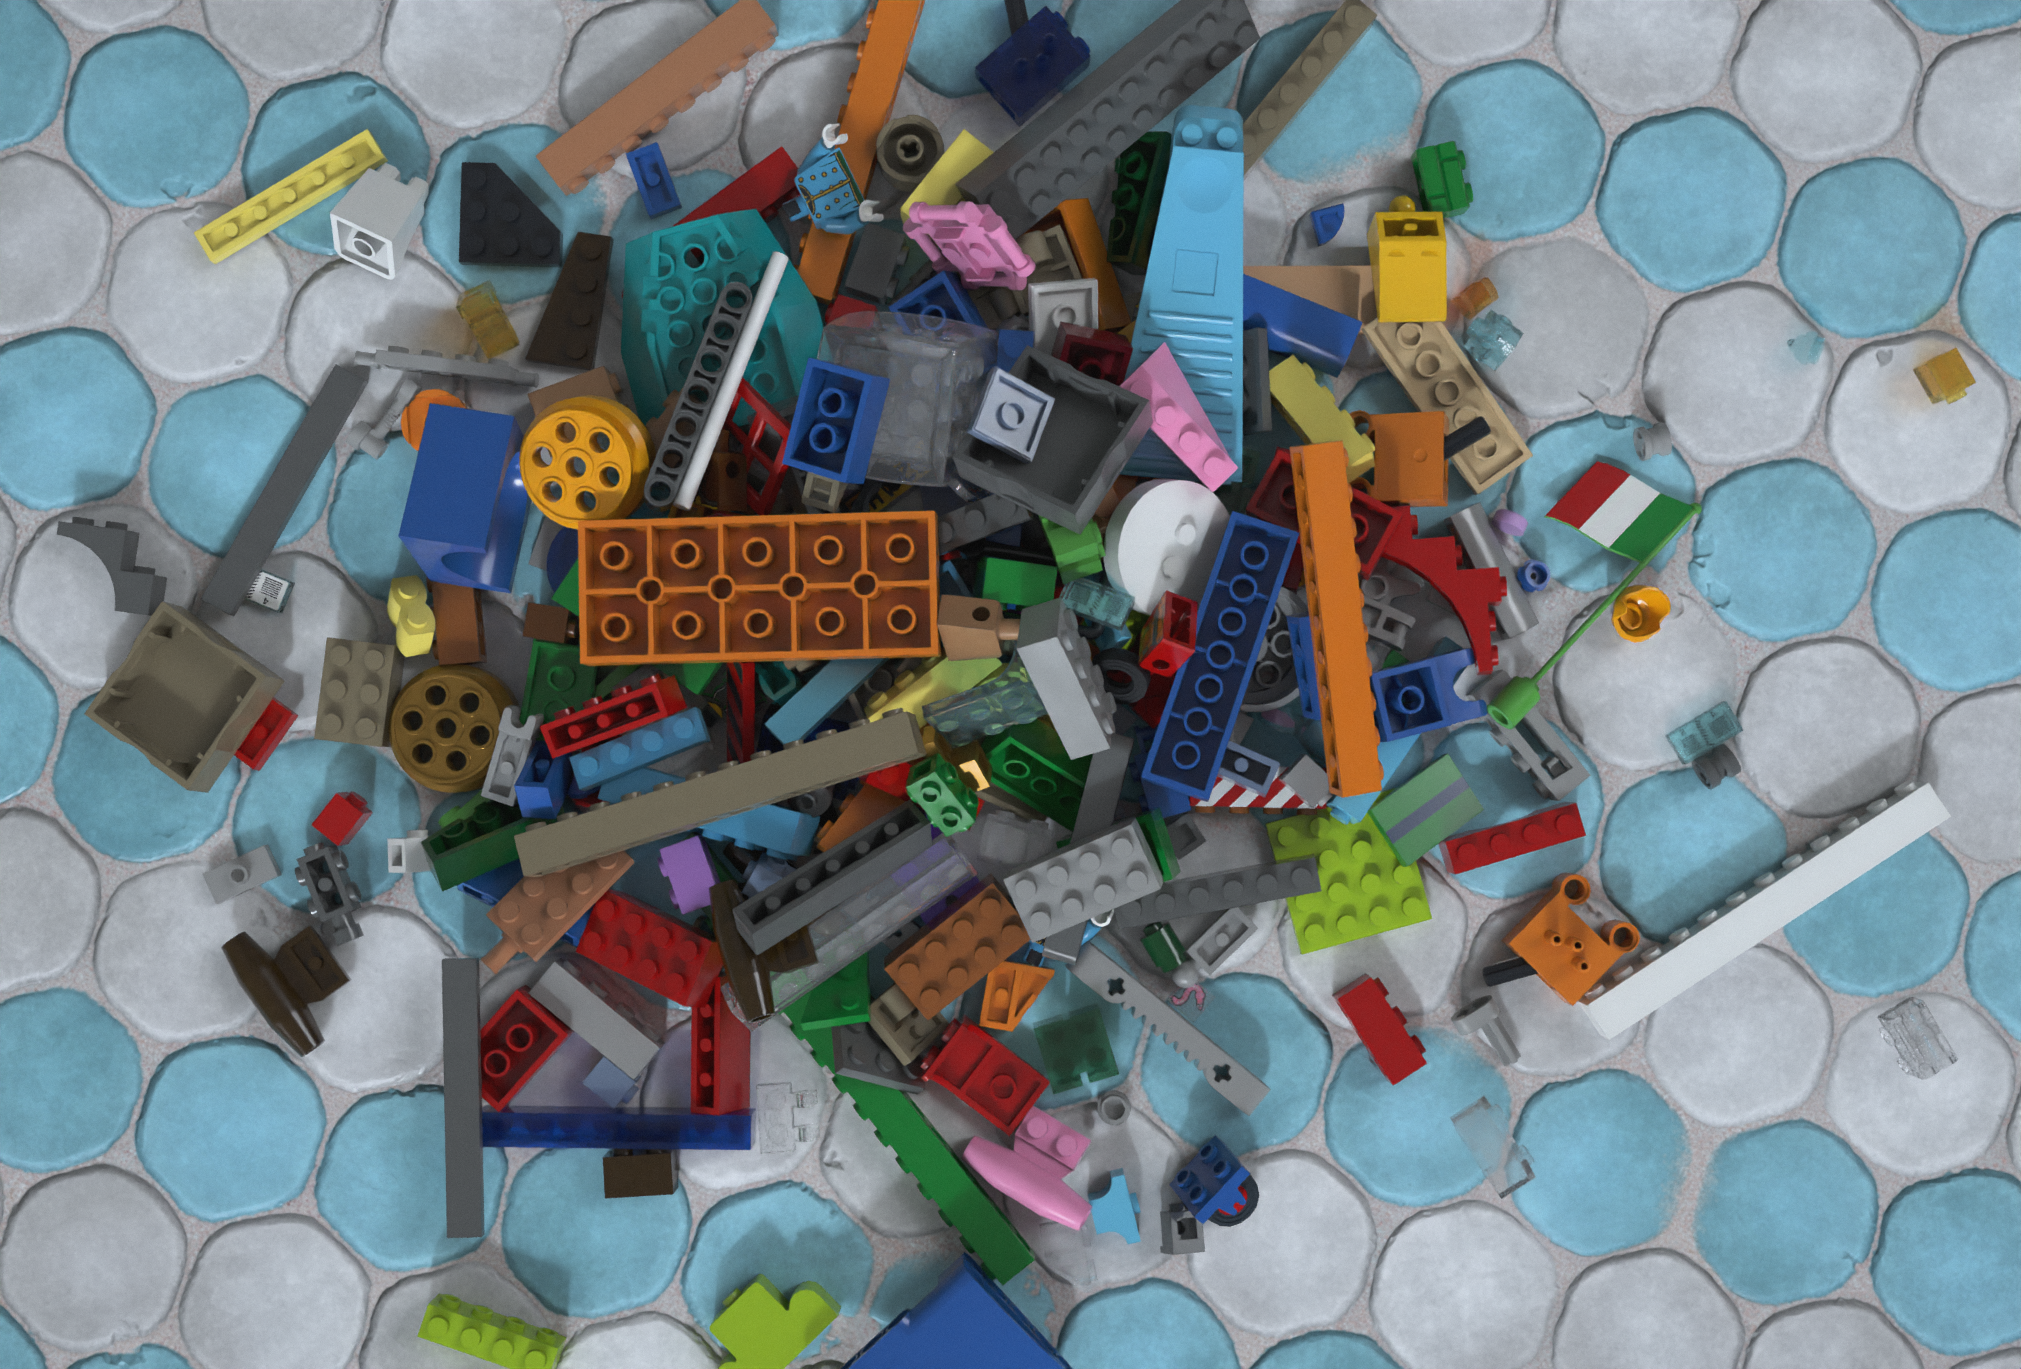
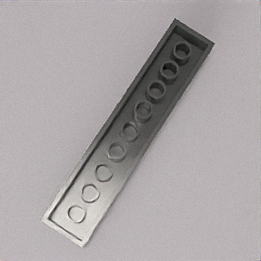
M1180 0L958 181L955 185L964 200L973 202L975 205L989 204L995 214L1001 216L1008 227L1007 230L1015 240L1260 39L1245 1Z

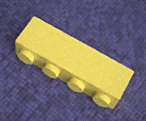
M1292 355L1269 371L1271 403L1304 444L1343 441V447L1346 448L1349 457L1346 474L1347 482L1350 483L1375 466L1373 456L1375 446L1365 433L1360 435L1355 430V422L1345 409L1340 411L1334 404L1336 401L1331 391L1325 385L1320 387L1316 383V376L1311 367L1306 362L1301 364Z
M943 646L941 648V657H923L921 660L922 664L912 672L911 670H906L900 674L894 681L895 685L885 693L880 691L873 695L867 702L868 706L864 708L867 719L871 723L883 719L882 714L884 712L903 708L904 712L907 711L916 715L920 729L1001 666L1002 663L999 658L948 661Z

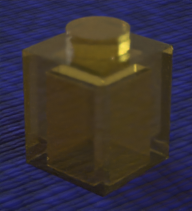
M1956 347L1937 355L1913 369L1932 404L1946 400L1947 404H1951L1966 396L1967 392L1965 389L1976 383Z

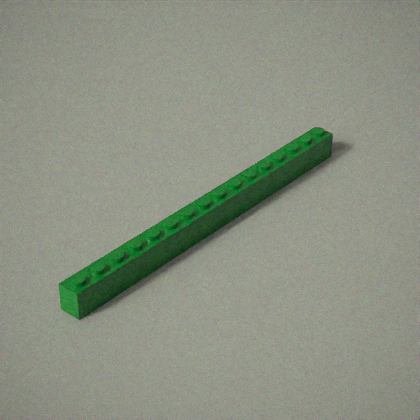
M692 832L682 841L698 836L700 833ZM707 843L720 882L735 880L738 885L737 879ZM708 905L701 909L707 915L704 919L705 923L714 933L711 905ZM805 967L788 974L770 971L775 1011L780 1015L783 1012L792 1022L789 1027L800 1041L807 1040L813 1048L810 1053L814 1060L822 1068L827 1066L834 1074V1077L831 1079L842 1094L846 1092L850 1094L856 1102L853 1104V1107L864 1121L868 1118L877 1128L874 1133L878 1140L886 1148L890 1145L898 1154L895 1159L906 1174L910 1172L914 1174L919 1181L917 1187L928 1201L933 1198L941 1208L938 1210V1213L946 1225L949 1227L954 1225L962 1234L959 1239L965 1249L970 1254L976 1252L982 1259L983 1263L980 1265L986 1275L992 1281L997 1278L1003 1286L1035 1260L1033 1249L907 1092L835 1074L831 1027L803 1031L800 1025L816 980L809 969Z

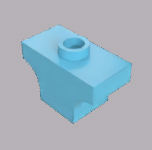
M1123 1168L1111 1170L1108 1184L1102 1190L1088 1194L1089 1204L1092 1206L1091 1213L1096 1233L1116 1232L1125 1238L1127 1244L1141 1242L1134 1215L1141 1213L1136 1192L1129 1194Z

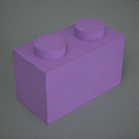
M701 834L659 849L661 856L657 858L662 875L664 877L669 876L673 888L669 890V895L674 908H680L682 915L710 905L709 888L720 883V879L705 837Z

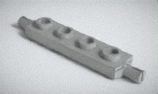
M388 346V351L376 349V353L356 351L354 357L355 365L372 366L376 369L384 368L535 388L538 387L539 383L538 373L519 372V370L509 366L508 361L489 358L488 363L475 362V357L463 354H455V359L442 358V353L431 350H422L421 355L409 354V349L399 346Z

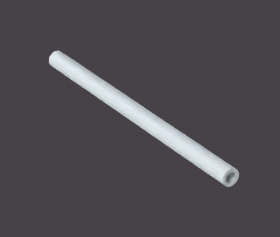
M774 251L771 255L673 502V505L679 509L690 511L789 258L783 253Z

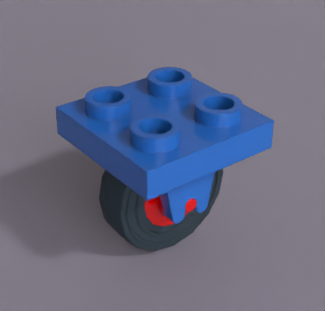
M1216 1135L1200 1148L1198 1154L1185 1168H1182L1169 1184L1192 1215L1202 1224L1207 1220L1226 1227L1240 1224L1251 1216L1257 1207L1259 1199L1258 1185L1250 1175V1172Z

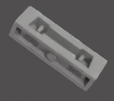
M1497 670L1468 693L1466 697L1469 701L1484 700L1486 705H1488L1512 678L1505 670ZM1535 706L1524 716L1521 722L1545 752L1550 751L1555 755L1554 758L1549 756L1544 761L1539 758L1515 727L1510 730L1501 726L1489 713L1477 718L1480 721L1485 719L1492 728L1489 731L1492 738L1501 747L1506 745L1513 753L1511 757L1512 762L1522 773L1527 771L1535 780L1532 784L1533 788L1543 799L1549 798L1550 800L1560 801L1591 776ZM1543 768L1547 769L1551 776H1549Z

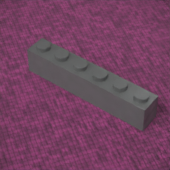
M911 800L906 801L735 907L733 913L738 932L754 953L759 955L932 846L930 822Z
M1314 854L1163 882L1160 890L1114 908L1118 929L1310 894L1322 890Z

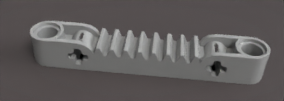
M1090 941L1081 946L1076 965L1069 963L1065 965L1069 971L1106 1001L1121 1003L1124 1010L1133 1007L1131 1012L1133 1018L1137 1019L1143 1016V1025L1146 1028L1153 1025L1152 1031L1156 1036L1164 1033L1163 1040L1165 1044L1169 1045L1174 1042L1173 1048L1178 1054L1185 1050L1184 1057L1186 1061L1191 1062L1195 1059V1067L1199 1071L1203 1070L1208 1083L1248 1116L1251 1115L1271 1090L1258 1077ZM1119 977L1122 978L1120 981L1123 987L1122 990L1114 989L1111 992L1108 991L1110 986L1107 981L1110 978L1112 980H1117ZM1216 1065L1220 1067L1225 1065L1228 1073L1225 1076L1222 1074L1216 1076L1213 1068Z

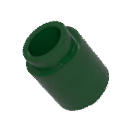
M1161 922L1151 923L1142 930L1145 935L1140 938V941L1155 966L1160 967L1163 973L1173 970L1187 960L1183 953L1185 948L1169 922L1164 924Z

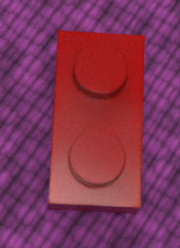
M273 697L234 756L253 770L260 771L299 715Z

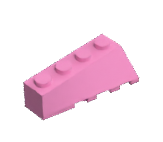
M1164 342L1119 387L1149 400L1153 419L1150 429L1206 488L1214 492L1239 467L1230 458Z

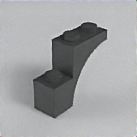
M73 517L72 523L58 521L57 535L66 536L84 544L101 559L107 568L115 592L114 611L152 616L160 603L164 601L167 577L155 575V568L135 566L140 533L128 531V524L106 521L105 527L94 526L93 519Z

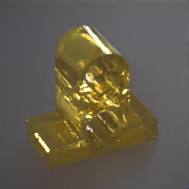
M490 280L459 294L456 308L461 318L466 319L488 359L520 345L517 334L496 297V290Z

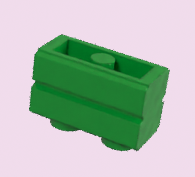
M1455 141L1415 150L1411 156L1423 212H1442L1443 218L1464 214L1470 207L1469 203L1473 202V191L1471 184L1464 182L1462 170L1466 168V161L1463 151L1457 150Z

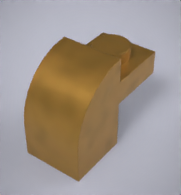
M938 723L924 728L922 738L926 751V756H923L924 760L939 753L946 763L950 762L955 767L959 779L966 788L970 787L976 792L990 787L993 767L978 741L952 749Z

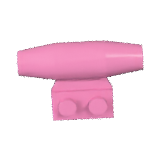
M1032 1106L1015 1133L1014 1151L974 1136L963 1153L962 1160L990 1185L1040 1216L1079 1231L1092 1210V1206L1061 1180L1076 1169L1091 1140L1035 1106Z

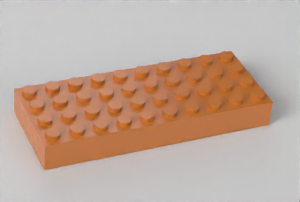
M935 511L578 521L580 664L604 666L941 657V636L937 626L940 609L938 515Z

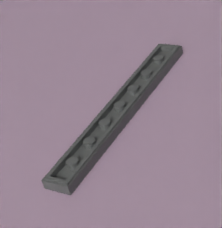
M335 364L201 600L231 616H235L367 386L368 382L365 379Z
M479 958L442 959L447 1238L482 1237L485 1235Z

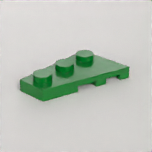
M866 928L833 932L800 1021L803 1031L871 1021L869 935Z

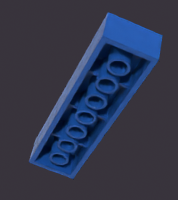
M1232 511L1197 612L1195 652L1177 670L1141 775L1142 780L1206 802L1209 801L1293 555L1299 532Z

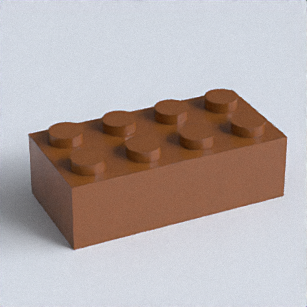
M990 873L885 956L884 970L923 1016L929 1020L1031 939L1011 896L993 874Z

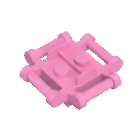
M962 201L958 205H928L926 202H914L910 206V218L903 224V231L910 239H915L933 262L932 268L937 274L943 270L950 272L958 271L961 275L962 286L965 289L976 290L980 286L1008 287L1010 290H1023L1026 287L1027 276L1035 270V262L1029 255L1022 252L1020 246L1007 230L1008 227L1001 216L995 214L989 204L975 205L970 201Z

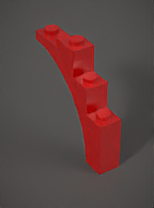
M1410 505L1392 507L1402 512L1403 515L1399 526L1381 557L1406 567L1421 577L1448 602L1461 622L1469 644L1473 648L1476 675H1490L1493 672V666L1499 664L1498 647L1497 645H1491L1490 632L1496 631L1495 612L1488 611V607L1499 606L1502 602V597L1507 596L1506 576H1500L1499 567L1457 570V566H1462L1463 563L1461 545H1455L1454 536L1412 539V535H1418L1417 515H1411Z

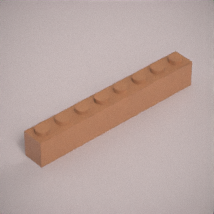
M757 0L738 1L538 153L536 158L566 196L571 193H579L589 184L588 180L598 172L602 174L610 170L616 163L615 159L625 152L629 153L636 150L642 144L644 137L651 132L657 133L665 128L669 123L668 119L678 111L683 113L695 104V99L703 92L709 93L715 90L722 83V78L731 71L738 72L744 68L749 62V57L757 51L764 52L775 43V38L778 36L775 23Z

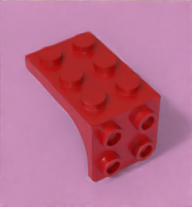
M965 1014L960 1021L953 1018L942 1033L941 1039L944 1042L941 1046L937 1048L933 1045L922 1059L923 1063L920 1067L923 1069L921 1078L925 1082L930 1079L942 1085L1010 1136L1051 1081Z

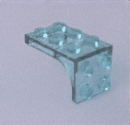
M1013 640L1014 651L1012 659L999 677L989 683L922 706L924 719L952 747L967 745L974 739L986 735L999 734L1011 725L1031 723L1036 718L1048 714L1017 651L1018 640Z

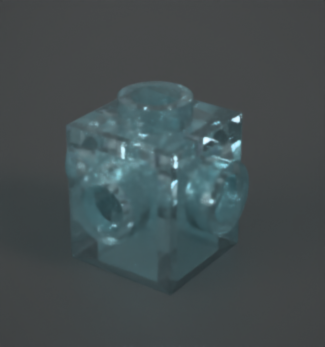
M1491 309L1483 319L1477 316L1465 333L1469 335V338L1463 348L1469 351V354L1475 360L1485 363L1496 371L1515 349L1524 333L1513 326L1506 316L1497 314Z

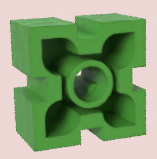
M1038 515L1063 584L1103 570L1100 558L1106 556L1096 521L1093 522L1091 518L1080 535Z

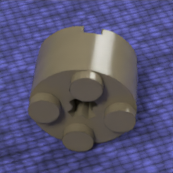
M907 115L906 117L895 118L889 121L880 131L876 142V154L883 177L891 186L905 192H914L945 153L943 140L937 127L930 120L919 115ZM913 150L917 151L916 157H905V152L911 153Z

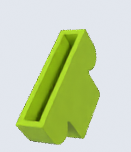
M758 1274L741 1291L736 1287L722 1301L725 1307L714 1317L710 1325L711 1333L731 1352L724 1356L718 1369H784L839 1316L841 1306L821 1285L813 1281H805L797 1285L790 1301H788L763 1274Z

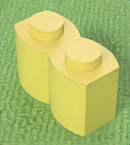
M417 575L392 578L387 603L388 617L396 627V644L405 657L429 654L436 626L434 614L426 605V588Z

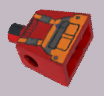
M1167 590L1161 597L1142 628L1138 664L1141 668L1149 670L1150 675L1157 673L1165 677H1171L1195 652L1198 602Z

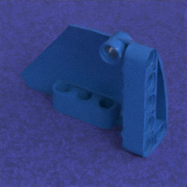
M964 1252L938 1276L937 1286L911 1310L908 1308L902 1311L840 1369H1072V1367L996 1283L986 1275L975 1260Z

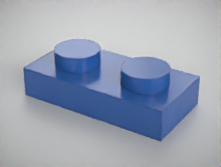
M655 142L626 153L650 219L681 209V202L659 144Z

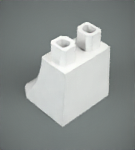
M384 163L377 171L368 168L330 212L334 249L339 256L377 275L392 280L399 272L411 238L425 214L424 202L429 194L428 183L417 177L412 178L407 185L399 182L401 180L400 171L396 167Z

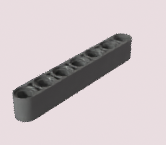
M731 282L721 291L646 480L643 495L644 502L649 509L655 512L667 511L673 505L750 311L752 294L748 286L743 283ZM734 295L739 296L743 299L745 305L741 308H732L728 305L726 299ZM718 327H726L731 331L732 337L728 340H721L715 336L714 330ZM711 358L719 363L720 368L717 371L708 372L703 369L701 362ZM694 390H701L707 395L708 399L702 404H695L689 399L688 395ZM680 422H689L695 428V432L690 436H682L676 431L675 427ZM668 454H676L682 459V465L675 469L668 468L663 463V458ZM655 486H663L667 488L670 496L665 501H656L650 495L651 489Z
M1112 733L1111 748L1093 753L1070 844L1113 825L1133 749L1134 738ZM1088 920L1046 937L1042 956L1076 965Z

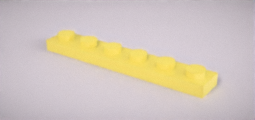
M366 129L195 231L194 235L209 260L217 264L356 181L368 168L374 170L388 160L372 133Z

